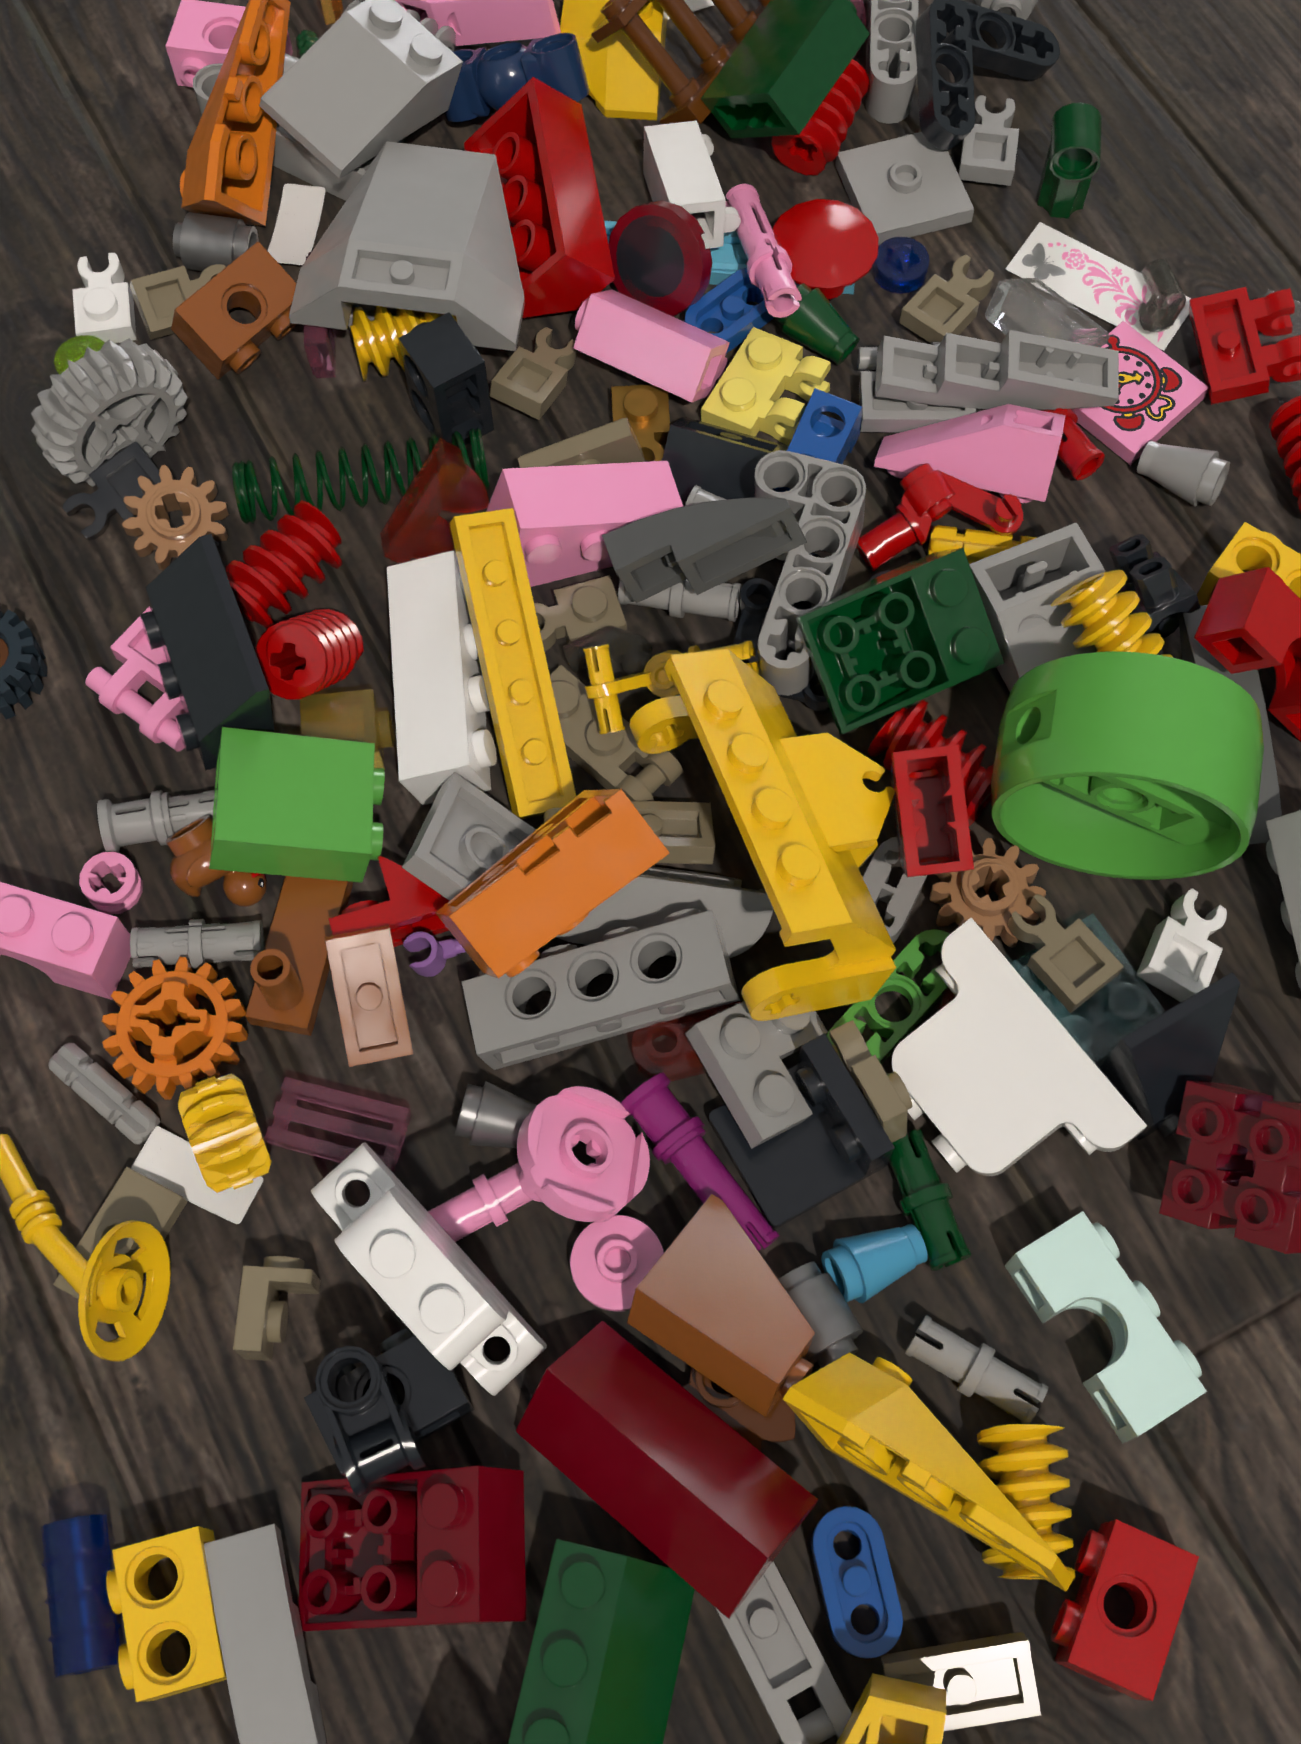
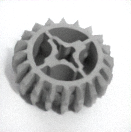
M130 338L123 341L119 346L109 339L104 343L100 351L96 352L87 347L83 358L76 362L67 359L68 368L62 374L50 375L53 384L51 388L37 394L41 405L31 412L36 422L31 431L36 437V443L43 450V456L53 468H57L62 475L69 477L75 484L86 481L92 487L95 486V483L91 480L89 474L135 441L150 460L158 451H166L164 443L168 438L176 436L180 432L176 423L183 420L187 415L183 405L188 396L183 390V383L177 377V371L167 359H163L158 351L152 350L147 343L137 345Z

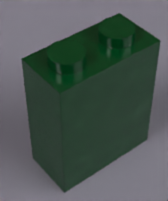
M771 0L706 90L701 100L731 138L799 135L870 33L857 16V10L850 0Z

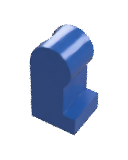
M815 388L787 451L843 464L848 452H852L860 435L863 406ZM822 412H834L838 414L844 422L822 414ZM788 487L775 488L776 492H786L791 490Z

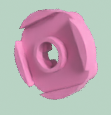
M581 1086L563 1089L558 1095L545 1098L526 1116L520 1127L517 1138V1156L522 1169L519 1175L520 1186L530 1199L543 1202L554 1212L569 1219L600 1223L608 1221L642 1191L647 1181L650 1156L643 1133L641 1132L637 1137L635 1136L632 1127L625 1121V1118L630 1113L625 1110L619 1101L608 1094ZM579 1141L587 1144L586 1153L596 1159V1164L590 1163L588 1166L582 1164L575 1157L572 1148Z

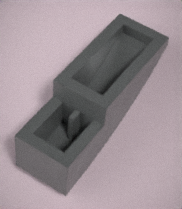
M786 498L716 500L679 507L639 519L602 535L614 570L636 603L688 579L695 593L699 595L807 543Z

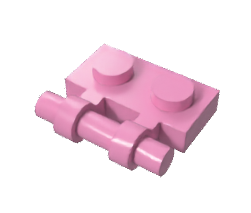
M150 606L143 613L150 612ZM139 616L110 646L115 658L122 662L123 665L114 675H111L102 667H96L88 674L85 683L87 687L99 695V702L114 714L125 713L140 724L139 731L154 743L164 742L178 752L183 750L185 746L175 716L183 714L185 711L180 697L168 700L158 669V664L167 662L162 647L151 650L141 617ZM146 681L164 693L154 704H151L138 694V689Z

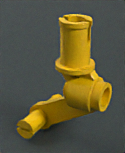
M751 640L740 644L700 650L697 645L688 648V653L729 649L741 660L756 656V650ZM609 644L583 649L591 684L585 686L587 699H594L599 734L625 730L618 693L647 686L654 695L661 698L679 694L675 682L668 679L664 670L670 655L683 654L677 650H667L653 656L647 662L644 672L614 679ZM758 661L746 663L759 674Z

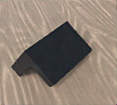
M683 416L670 425L662 461H668L681 500L687 501L693 487L696 485L707 492L727 500L755 498L754 476L756 465L768 453L778 450L787 451L789 446Z

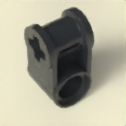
M354 1346L336 1348L326 1355L317 1369L315 1378L317 1394L333 1431V1440L342 1468L355 1495L359 1497L368 1493L370 1483L408 1465L414 1470L426 1466L421 1447L403 1406L399 1404L387 1371L381 1362L364 1349ZM350 1364H365L370 1371L371 1377L369 1389L357 1401H341L335 1387L338 1374ZM394 1442L391 1447L366 1458L367 1454Z

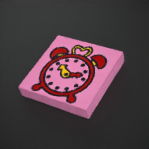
M1122 321L1095 345L1096 347L1119 351L1118 401L1114 406L1074 408L1072 410L1078 417V424L1131 465L1141 456L1150 440L1157 442L1205 398L1209 387L1130 325Z

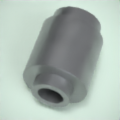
M189 212L186 214L183 223L178 222L175 225L173 251L175 256L181 257L185 269L203 271L205 268L215 264H222L227 267L259 241L256 227L246 226L242 219Z
M813 1261L790 1271L778 1279L815 1332L805 1358L812 1364L818 1362L820 1367L823 1368L849 1352L854 1355L858 1351L853 1340L863 1330L830 1273L822 1274Z

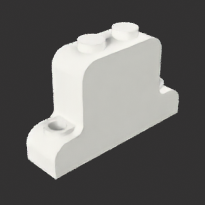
M972 918L968 919L945 939L941 952L943 963L935 971L956 997L896 1046L892 1055L893 1072L895 1071L900 1076L910 1095L912 1108L908 1109V1113L914 1121L923 1113L927 1114L941 1132L931 1142L956 1173L968 1165L974 1172L983 1176L999 1175L1061 1127L1066 1128L1088 1155L1095 1150L1103 1152L1116 1151L1125 1146L1147 1127L1145 1122Z
M366 1142L356 1148L311 1189V1193L317 1202L342 1230V1233L334 1241L343 1255L429 1352L448 1370H452L461 1363L485 1390L495 1396L546 1349L547 1344ZM352 1180H361L370 1189L369 1200L363 1206H354L345 1197V1188ZM499 1336L507 1340L510 1345V1354L506 1359L492 1361L485 1355L483 1346L489 1338Z

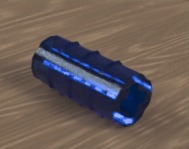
M107 1515L78 1516L43 1525L41 1532L44 1561L41 1565L45 1567L47 1599L44 1602L48 1605L51 1636L48 1641L52 1643L55 1678L74 1676L118 1666V1650L120 1646L118 1630L122 1625L117 1621V1615L111 1608L107 1593L106 1576L107 1572L112 1570V1549L109 1543Z

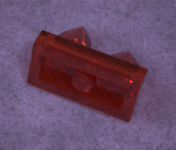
M442 438L438 440L380 533L385 557L400 564L410 561L412 557L420 559L452 550L455 551L450 523L439 515L441 510L453 513H471L488 508L489 499L484 483L477 473L465 464L461 450Z

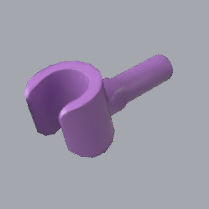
M422 931L409 935L403 942V946L408 952H418L429 947L432 949L427 959L409 965L417 974L424 977L437 975L445 967L447 959L466 952L456 939L450 938L438 942L432 935Z

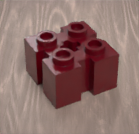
M1187 1080L1176 1134L1191 1138L1187 1160H1170L1159 1214L1206 1229L1236 1228L1234 1238L1284 1254L1301 1253V1103L1273 1101L1274 1096L1226 1083ZM1253 1160L1255 1161V1171L1253 1169Z

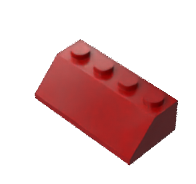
M532 77L464 142L465 151L496 154L525 298L522 318L579 310L582 303L587 298H590L591 294L601 292L615 280L582 104Z

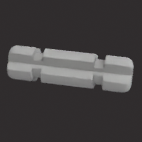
M69 1042L64 1044L49 1060V1069L67 1086H71V1089L111 1124H115V1127L134 1144L144 1143L151 1132L160 1125L159 1117L141 1100L136 1101L137 1098L97 1062L93 1063V1060L75 1043Z

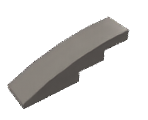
M1009 330L1001 343L946 333L939 346L884 336L877 349L875 397L937 406L991 409L1006 404L1036 410L1114 406L1119 399V351Z
M275 1524L205 1543L204 1550L215 1619L239 1743L327 1744L317 1685L310 1679L299 1608L292 1602L280 1529Z

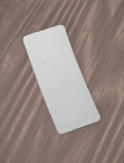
M288 183L284 185L275 229L268 248V252L278 263L303 265L311 254L326 191L324 187Z
M159 1126L151 1132L131 1167L132 1170L183 1196L187 1201L235 1224L241 1223L263 1183V1177L260 1176L253 1179V1183L235 1190L232 1187L216 1193L207 1186L203 1179L190 1143Z

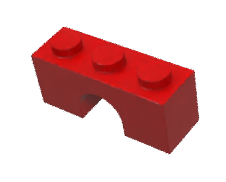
M1270 567L1219 578L1194 638L1231 674L1274 666L1276 690L1268 710L1301 741V599Z

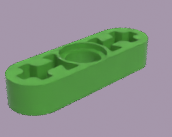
M927 930L914 937L893 960L896 969L871 1000L854 1003L830 1030L853 1020L862 1035L867 1024L874 1032V1035L866 1042L871 1056L876 1055L882 1065L894 1052L896 1046L915 1029L950 990L935 971L936 968L924 978L920 988L912 980L919 972L924 960L922 952L929 956L934 955L937 951L942 952L943 943L950 933L942 930ZM888 991L901 993L908 999L911 1005V1014L899 1022L885 1020L876 1010V998ZM862 1016L865 1022L858 1020L857 1018ZM828 1031V1033H827L826 1036H827L828 1040L830 1041V1043H831L832 1045H834V1043L832 1042V1040H831V1038H830L829 1031ZM880 1036L887 1038L888 1040L886 1042H883Z

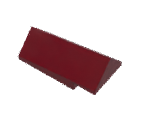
M601 1321L546 1369L516 1429V1432L728 1619L733 1616L819 1500L604 1321Z

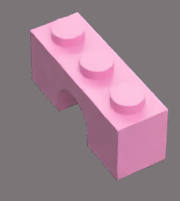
M0 882V955L8 956L34 966L47 974L54 983L112 1000L111 994L117 990L131 957L130 933L118 917Z

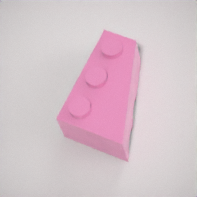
M668 461L502 469L486 512L513 508L530 587L613 567L602 535L639 519L683 507Z

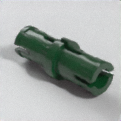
M912 1130L909 1133L910 1137L906 1134L905 1137L892 1142L895 1149L889 1162L903 1195V1200L899 1202L903 1215L911 1216L915 1227L925 1242L929 1267L931 1271L943 1268V1264L945 1267L952 1266L966 1260L972 1254L970 1249L967 1248L949 1203V1199L953 1198L949 1184L941 1183L928 1153L922 1131Z

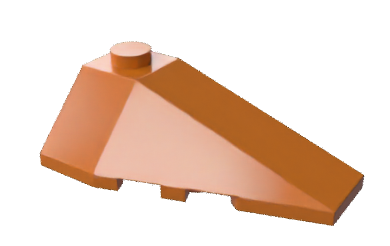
M248 1L187 151L186 169L180 178L182 209L192 213L242 219L245 224L266 226L277 122L259 104L261 97L283 76L290 1Z

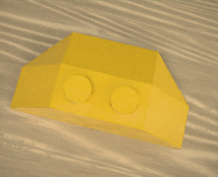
M563 0L560 33H571L576 36L590 89L589 95L595 100L596 107L608 118L657 120L661 79L622 29L599 43L591 36V33L605 19L600 10L609 0ZM648 0L637 13L665 48L668 15L656 0Z

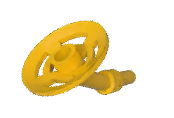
M0 1134V1178L13 1202L9 1211L12 1218L15 1219L18 1230L21 1231L24 1242L34 1244L79 1295V1325L83 1339L90 1351L95 1356L109 1361H124L133 1357L143 1349L155 1333L168 1300L171 1276L170 1258L162 1235L154 1226L146 1222L135 1220L122 1222L114 1226L102 1237L87 1261L60 1231L62 1221L56 1214L54 1205L50 1203L48 1193L37 1189L10 1135ZM123 1238H130L140 1248L130 1257L125 1254L114 1253L117 1241ZM146 1272L145 1292L140 1309L135 1316L134 1313L138 1307L143 1289V1273ZM97 1323L114 1324L119 1337L111 1341H104L96 1334Z

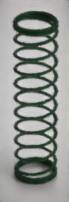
M477 427L476 430L471 428L469 431L476 481L463 438L458 431L454 432L452 438L453 485L439 439L435 434L431 435L430 488L415 440L409 437L407 440L408 493L402 480L393 446L387 440L384 444L385 497L379 484L369 447L364 443L361 447L362 500L355 485L346 451L341 446L338 451L340 474L339 504L331 486L322 452L317 450L315 453L317 472L316 508L320 511L322 509L324 479L334 508L341 512L345 506L346 498L345 472L356 503L364 508L368 501V467L380 501L387 505L391 495L390 460L403 498L409 502L413 497V455L424 491L432 499L436 492L435 448L448 490L455 496L459 485L458 445L472 489L476 492L479 490L482 492L483 489L488 491L490 487L481 429ZM294 453L292 456L295 490L294 506L300 502V484L306 501L315 506L306 484L299 456ZM273 456L269 459L272 486L271 515L268 513L263 502L252 461L248 459L246 464L242 460L240 463L235 461L232 466L237 507L241 520L246 525L249 522L253 524L256 520L255 496L264 517L272 522L277 513V488L285 510L289 515L295 516L287 500L276 459Z

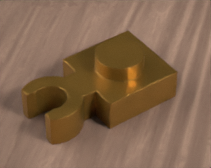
M655 385L611 386L613 422L627 418L641 445L645 460L662 461L664 449L661 445H666L670 429L668 391Z

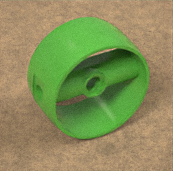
M1117 651L1091 652L1066 656L1041 664L1026 672L1014 684L1001 718L991 781L992 819L995 827L1010 843L1038 859L1060 867L1093 875L1123 879L1161 880L1191 877L1223 868L1237 860L1246 851L1257 817L1264 752L1262 720L1258 705L1245 689L1224 675L1192 662L1162 655Z

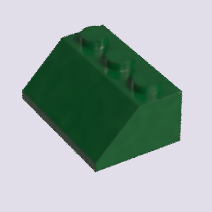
M556 1539L508 1744H663L695 1589L671 1568Z

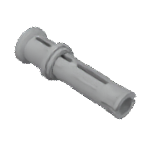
M162 790L151 792L148 799L112 804L110 799L98 800V823L105 851L119 853L121 846L158 841L161 846L167 845L166 840L191 822L206 815L213 819L214 790L171 797L169 792L163 793Z

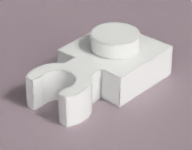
M115 252L108 253L109 266L102 272L92 271L87 256L79 258L77 267L86 288L72 289L75 332L82 348L104 345L109 339L114 343H120L129 338L132 341L137 340L133 295L128 282H124V271Z
M1193 888L1174 902L1171 908V917L1168 916L1155 927L1136 976L1180 1002L1185 1001L1209 986L1223 949L1207 940V938L1224 925L1227 917L1226 908L1219 905L1208 913L1205 919L1201 918L1194 909V902L1197 899L1198 891Z

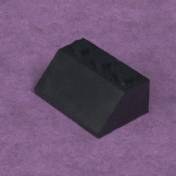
M212 534L200 536L145 587L151 611L140 614L151 650L162 647L167 662L158 664V669L168 700L178 697L181 699L185 713L175 717L186 751L198 749L206 771L216 768L222 727L275 733L269 688Z

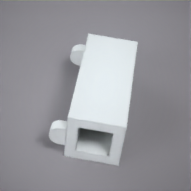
M697 121L644 126L643 174L652 201L664 200L682 206L701 225L704 234L701 236L705 242V248L723 247L724 233L735 231L740 226L741 219L734 207H725L726 199L710 158L714 151L711 138L706 134H701Z

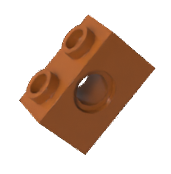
M258 241L174 309L171 330L218 380L231 369L236 374H239L261 354L258 346L270 336L274 335L277 340H280L296 327L297 324L290 323L289 313L297 283ZM235 307L245 308L254 315L256 321L249 324L239 323L231 318L228 310Z

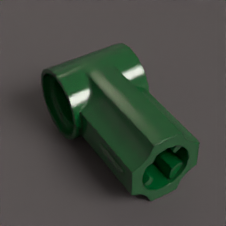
M1071 103L1062 106L1052 117L1051 141L1037 192V205L1043 207L1050 217L1069 219L1073 212L1083 209L1091 178L1100 168L1102 116L1098 109L1090 104Z

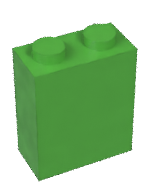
M222 727L216 762L209 869L362 883L369 861L378 860V857L381 856L383 844V823L373 822V805H381L385 781L384 768H374L375 743Z

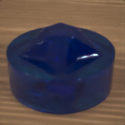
M894 237L884 241L878 247V257L873 265V275L876 282L885 290L893 293L915 291L922 286L927 277L930 260L928 251L920 242L908 237Z

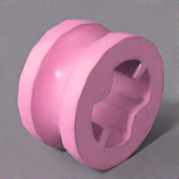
M102 852L93 856L84 864L80 872L79 885L83 894L98 911L106 914H121L130 910L139 901L143 892V881L139 872L125 855L117 852ZM109 873L118 878L122 885L117 892L112 894L101 882V879Z

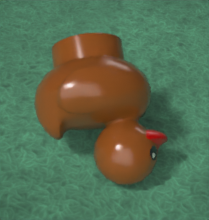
M209 815L191 822L166 840L168 847L174 854L170 863L172 881L185 894L199 897L201 896L202 887L225 875L223 890L226 897L233 904L240 907H249L258 903L263 898L267 888L264 874L209 869L212 819Z

